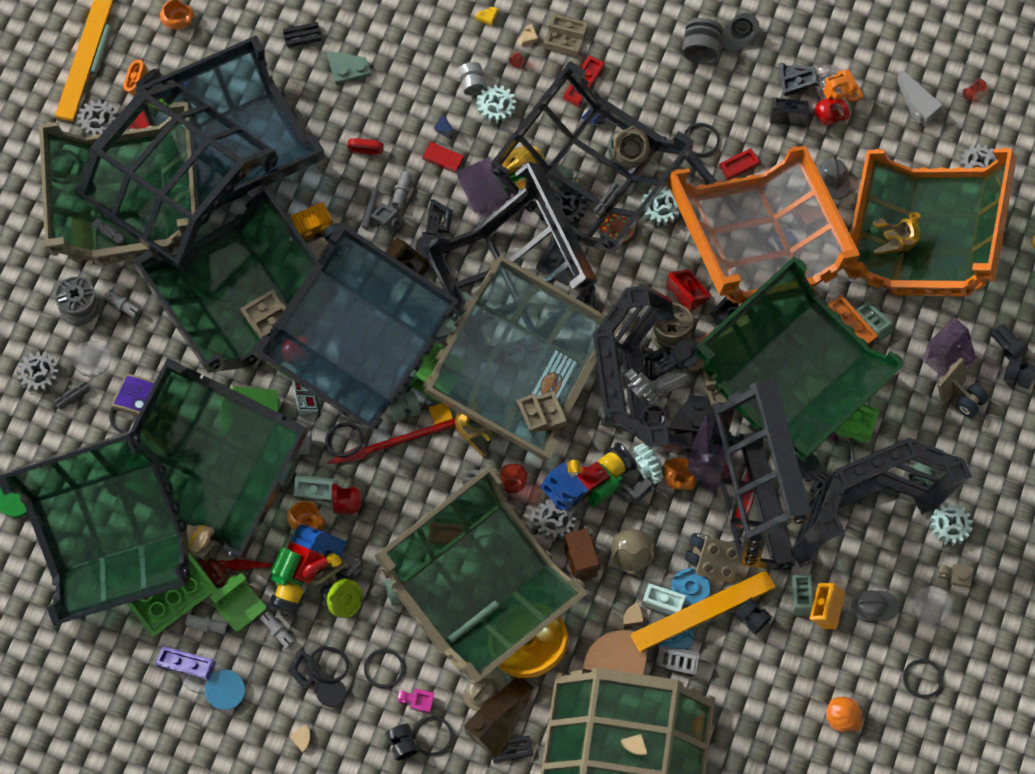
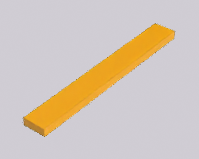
M93 0L55 114L57 119L74 122L114 0Z
M765 570L635 631L630 636L641 653L742 605L751 597L755 599L774 590L776 586Z

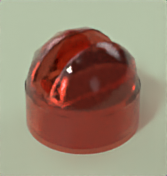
M520 52L513 53L509 58V63L515 68H521L525 61L524 55H521Z

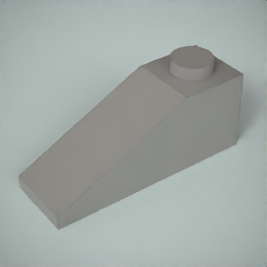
M901 70L897 82L910 114L917 123H921L925 127L940 113L942 104L905 71Z

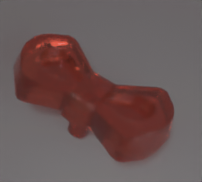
M977 78L974 84L964 88V99L973 101L976 93L986 91V82L981 78Z

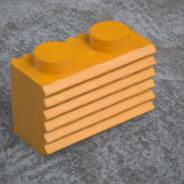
M324 202L289 216L290 221L305 241L312 239L315 234L323 233L328 226L333 224V219Z
M819 583L818 591H816L815 595L816 598L814 599L815 602H813L814 605L812 606L813 609L811 610L812 613L809 618L822 629H837L846 592L834 583Z

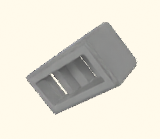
M659 646L657 666L696 675L699 652ZM664 653H668L667 662H663ZM672 654L676 655L675 663H671ZM680 656L684 657L683 664H679ZM688 658L692 659L691 666L687 665Z

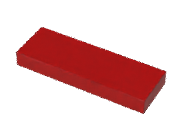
M590 55L581 67L585 70V79L589 82L587 86L589 89H591L605 67L604 62ZM571 84L563 95L564 101L578 108L584 100Z

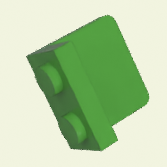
M843 398L836 422L846 415L858 402ZM864 404L835 433L840 437L853 438L859 443H869L880 409Z
M242 573L238 576H232L224 587L214 590L210 597L214 608L235 632L241 631L266 611V605L248 586L247 579Z

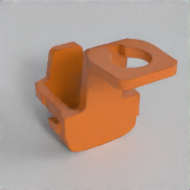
M849 69L838 71V75L826 78L823 92L827 99L832 97L834 99H842L844 97L845 101L849 102L863 99L864 95ZM841 86V93L837 94L836 87Z

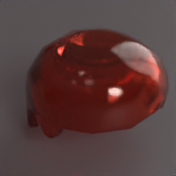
M511 463L501 467L500 480L504 485V492L519 493L527 484L528 477L525 468L519 464Z
M209 560L203 563L202 568L216 588L223 587L227 581V571L224 565L217 560Z

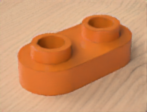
M142 60L133 61L128 68L123 88L130 95L136 94L135 88L137 87L135 83L146 75L147 65Z

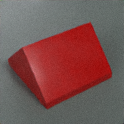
M690 269L674 271L668 274L667 288L690 313L711 299L712 295Z

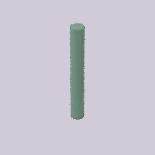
M109 24L105 25L90 73L94 75L98 72L112 30V26Z
M493 601L448 636L449 640L452 643L499 608V604Z

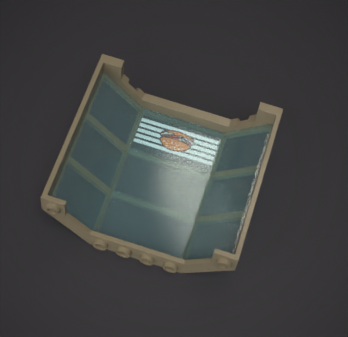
M500 255L496 260L493 258L488 267L490 271L472 300L468 299L463 307L466 310L463 316L459 315L455 321L454 326H456L454 333L450 332L445 340L448 344L445 349L441 348L436 356L438 362L432 375H429L424 383L426 387L424 393L544 461H548L559 443L553 438L559 435L562 427L542 432H529L517 400L534 393L538 397L554 391L563 414L567 418L597 362L593 333L602 324L606 315ZM621 324L615 330L614 336H616L617 332L619 331Z

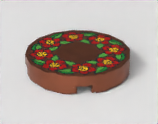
M610 213L598 228L599 234L604 232L615 240L631 217ZM635 227L632 229V231L629 233V235L626 237V239L623 241L621 245L626 244L631 240V238L635 234Z

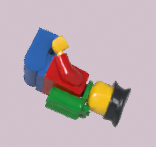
M617 442L613 448L604 449V456L589 467H580L579 460H571V462H568V465L566 462H563L550 471L540 487L560 510H568L572 505L575 507L586 498L591 506L596 507L613 495L616 489L619 488L622 479L620 475L627 474L629 471H635L637 464L625 446ZM567 471L578 474L572 478Z
M306 524L299 525L295 530V536L292 535L287 549L281 547L274 563L271 579L278 584L275 595L271 596V601L266 603V606L287 615L298 617L297 611L303 606V603L299 601L303 594V589L300 586H303L304 583L300 581L311 583L316 573L327 567L329 563L332 567L340 565L342 563L340 557L347 541Z

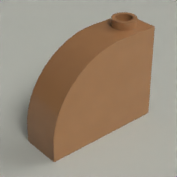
M619 630L607 633L597 639L588 650L583 666L584 673H590L592 668H602L643 675L648 649L641 653L639 652L630 636L634 631Z

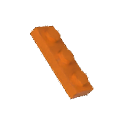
M842 294L828 304V308L832 312L838 313L841 320L846 325H850L854 329L855 334L859 338H863L868 345L878 338L874 330Z

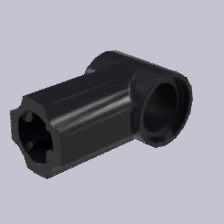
M1004 323L997 326L990 334L1003 348V353L1008 360L1011 357L1018 359L1029 351L1025 341L1021 338H1016Z

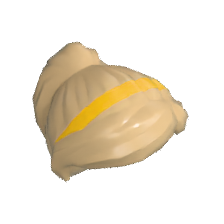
M187 525L188 549L193 556H197L196 552L201 551L207 546L210 537L214 535V528L206 525Z

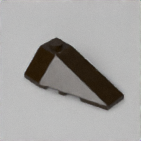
M397 237L385 251L421 276L431 265L408 243ZM381 261L362 293L382 305L390 300L394 286L406 276ZM358 298V301L370 312L375 310Z
M515 677L464 725L466 735L495 758L498 757L509 745L534 687L523 678Z

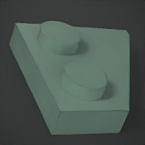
M326 52L336 85L371 76L366 57Z

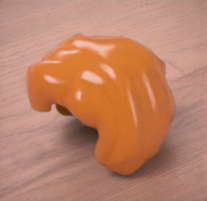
M179 0L166 2L160 11V21L171 30L183 31L192 24L191 20L194 18L192 7L184 5Z
M680 457L666 460L662 466V475L664 476L665 483L672 489H693L696 485L693 461Z
M300 501L287 511L288 524L294 531L301 524L322 530L325 521L318 513L319 509L315 502Z
M842 696L830 701L826 709V720L833 730L843 733L846 731L856 732L862 728L863 722L861 717L863 712L855 699Z

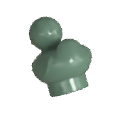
M564 164L555 169V171L579 186V179H573V171L565 168ZM554 177L552 178V183L557 188L563 187L562 182Z

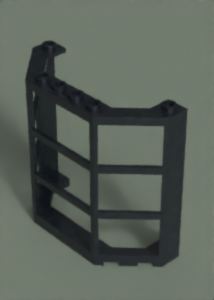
M569 61L491 162V170L514 196L517 195L520 189L509 178V170L503 167L502 164L520 142L545 170L544 173L547 178L551 175L587 200L598 205L600 202L598 198L554 169L573 144L628 180L604 214L597 219L586 235L573 226L571 228L581 244L616 252L665 187L671 172L677 170L692 151L694 140L680 131L676 133L672 140H667L666 136L659 135L602 98L596 91L592 92L587 87L589 82L585 79V70ZM567 80L592 109L573 134L548 107L550 101ZM543 111L568 139L550 165L524 138V135ZM596 114H599L622 130L636 126V128L645 132L651 149L647 159L638 165L632 174L578 139ZM657 151L679 155L661 180L638 176ZM633 182L655 186L637 211L615 208ZM532 200L524 207L527 211L539 215V218L546 222L535 201ZM610 213L631 217L615 240L604 232L600 234V238L592 237Z
M169 80L166 85L160 83L152 86L151 90H140L94 142L89 150V154H91L89 163L86 162L81 173L83 177L82 183L77 185L75 192L78 198L183 272L193 263L194 256L191 248L198 230L203 224L208 222L214 210L220 208L226 196L234 191L237 183L246 177L249 170L262 166L263 170L268 172L276 166L279 158L274 149L175 81ZM180 95L195 105L196 108L177 114L158 100L163 99L166 104L171 105ZM151 103L172 119L128 169L108 155L107 151L147 105ZM205 112L228 129L208 136L185 120V118ZM180 123L204 141L165 187L159 191L135 174V171L173 127ZM237 134L260 151L240 158L218 143L217 140ZM211 145L235 161L236 164L192 214L166 195L206 148ZM101 158L125 174L112 211L91 197L97 190L93 180ZM131 179L157 197L144 233H141L117 216ZM162 202H165L189 219L175 256L149 238Z
M524 163L515 174L518 177L526 178L525 188L520 189L512 199L505 201L500 209L493 211L491 216L478 224L479 226L473 231L451 239L434 238L424 248L444 291L458 300L456 306L459 308L455 312L457 318L459 315L463 316L466 311L463 309L466 302L459 288L485 279L490 270L456 282L443 253L485 239L493 258L496 260L499 254L490 234L533 199L536 200L549 227L508 260L515 263L552 233L566 262L543 280L550 283L569 268L574 277L569 283L572 289L579 290L576 299L588 306L593 304L592 296L595 294L596 288L594 284L597 283V278L540 164ZM539 192H540V194H541V196H542V198H543V200H544V202H545V204H546V206H547V208H548V210H549V212H550V214H551L552 217H550V215H549V213H548V211H547V209H546V207H545V205H544V203H543V201H542V199H541V197H540V195H539ZM556 226H557V228H558V230H559V232H560V234H561V236H562V238H563V241H562V239H561V237H560V235H559V233H558V231H557V229H556ZM500 267L496 274L501 273L514 299L511 303L495 308V310L503 313L518 307L526 293L519 297L507 270ZM537 288L532 296L539 292L540 289ZM568 305L564 306L536 329L525 308L521 316L527 328L548 339L568 308ZM574 309L564 325L580 314V312ZM487 312L473 317L471 315L463 329L478 363H486L495 346H486L476 325L477 322L492 317ZM526 336L501 347L494 362L501 355L507 354L509 357L522 352V347L530 344L532 347H535L541 343Z
M647 285L629 287L623 291L620 299L613 305L602 324L593 333L604 414L650 448L673 454L693 452L695 450L692 432L672 435L669 433L668 424L646 427L640 422V416L643 410L649 406V401L647 399L642 401L628 386L631 381L625 375L630 414L627 412L618 349L622 353L624 374L633 369L637 375L640 373L645 375L641 342L657 321L675 319L672 299ZM650 305L625 341L620 343V339L643 307ZM631 308H636V310L633 312V314L628 319L626 324L623 326L621 331L615 337L614 332L620 325L622 320L625 318L627 313L630 311Z
M770 379L751 384L750 390L744 393L738 391L729 396V401L721 404V402L714 404L707 435L740 565L787 571L795 566L796 557L792 556L785 526L792 523L796 525L806 523L810 519L811 510L776 379ZM757 397L765 429L748 434L738 433L736 436H733L730 432L734 409ZM766 436L776 469L771 473L763 446V440ZM716 446H721L724 449V455L721 465L718 458ZM739 450L743 451L750 482L737 479L731 455ZM727 466L729 468L731 479L725 478ZM777 477L787 511L781 514L773 484V479ZM726 485L734 487L735 493L732 506L729 501ZM752 490L760 521L748 520L742 495ZM738 507H739V511H740L741 518H736V517H735ZM736 525L744 526L745 537L742 548ZM765 541L770 559L761 558Z
M909 437L837 468L809 500L810 519L806 523L801 524L792 548L799 567L802 568L817 561L816 553L829 540L845 533L836 514L839 508L889 488L913 497L921 515L939 508L940 505L972 478L964 459L945 453L943 450L933 446L924 445ZM913 460L944 473L937 478L903 465V463ZM896 467L930 480L933 483L926 487L887 472V470Z

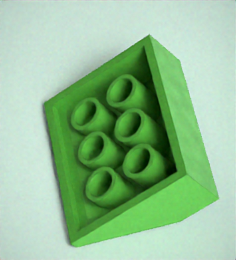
M178 541L148 563L149 587L178 579L174 569L180 563ZM189 549L190 581L185 586L127 603L153 637L217 589ZM141 569L117 586V591L121 596L142 590Z

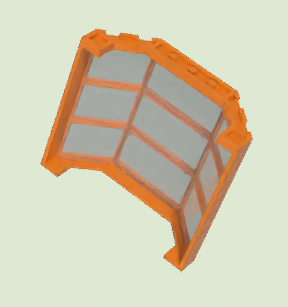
M806 146L790 148L783 161L759 175H749L744 178H733L729 181H718L714 184H702L695 187L686 181L690 173L689 168L677 169L670 174L667 184L718 294L721 296L725 295L729 301L737 302L739 306L794 256L806 264L808 271L805 276L813 291L816 290L814 286L822 281L827 283L837 277L838 271L845 267L847 269L853 267L860 256ZM788 272L765 295L769 302L801 296L802 293L791 273ZM759 299V300L756 301L752 306L759 305V304H763V303H762V301Z

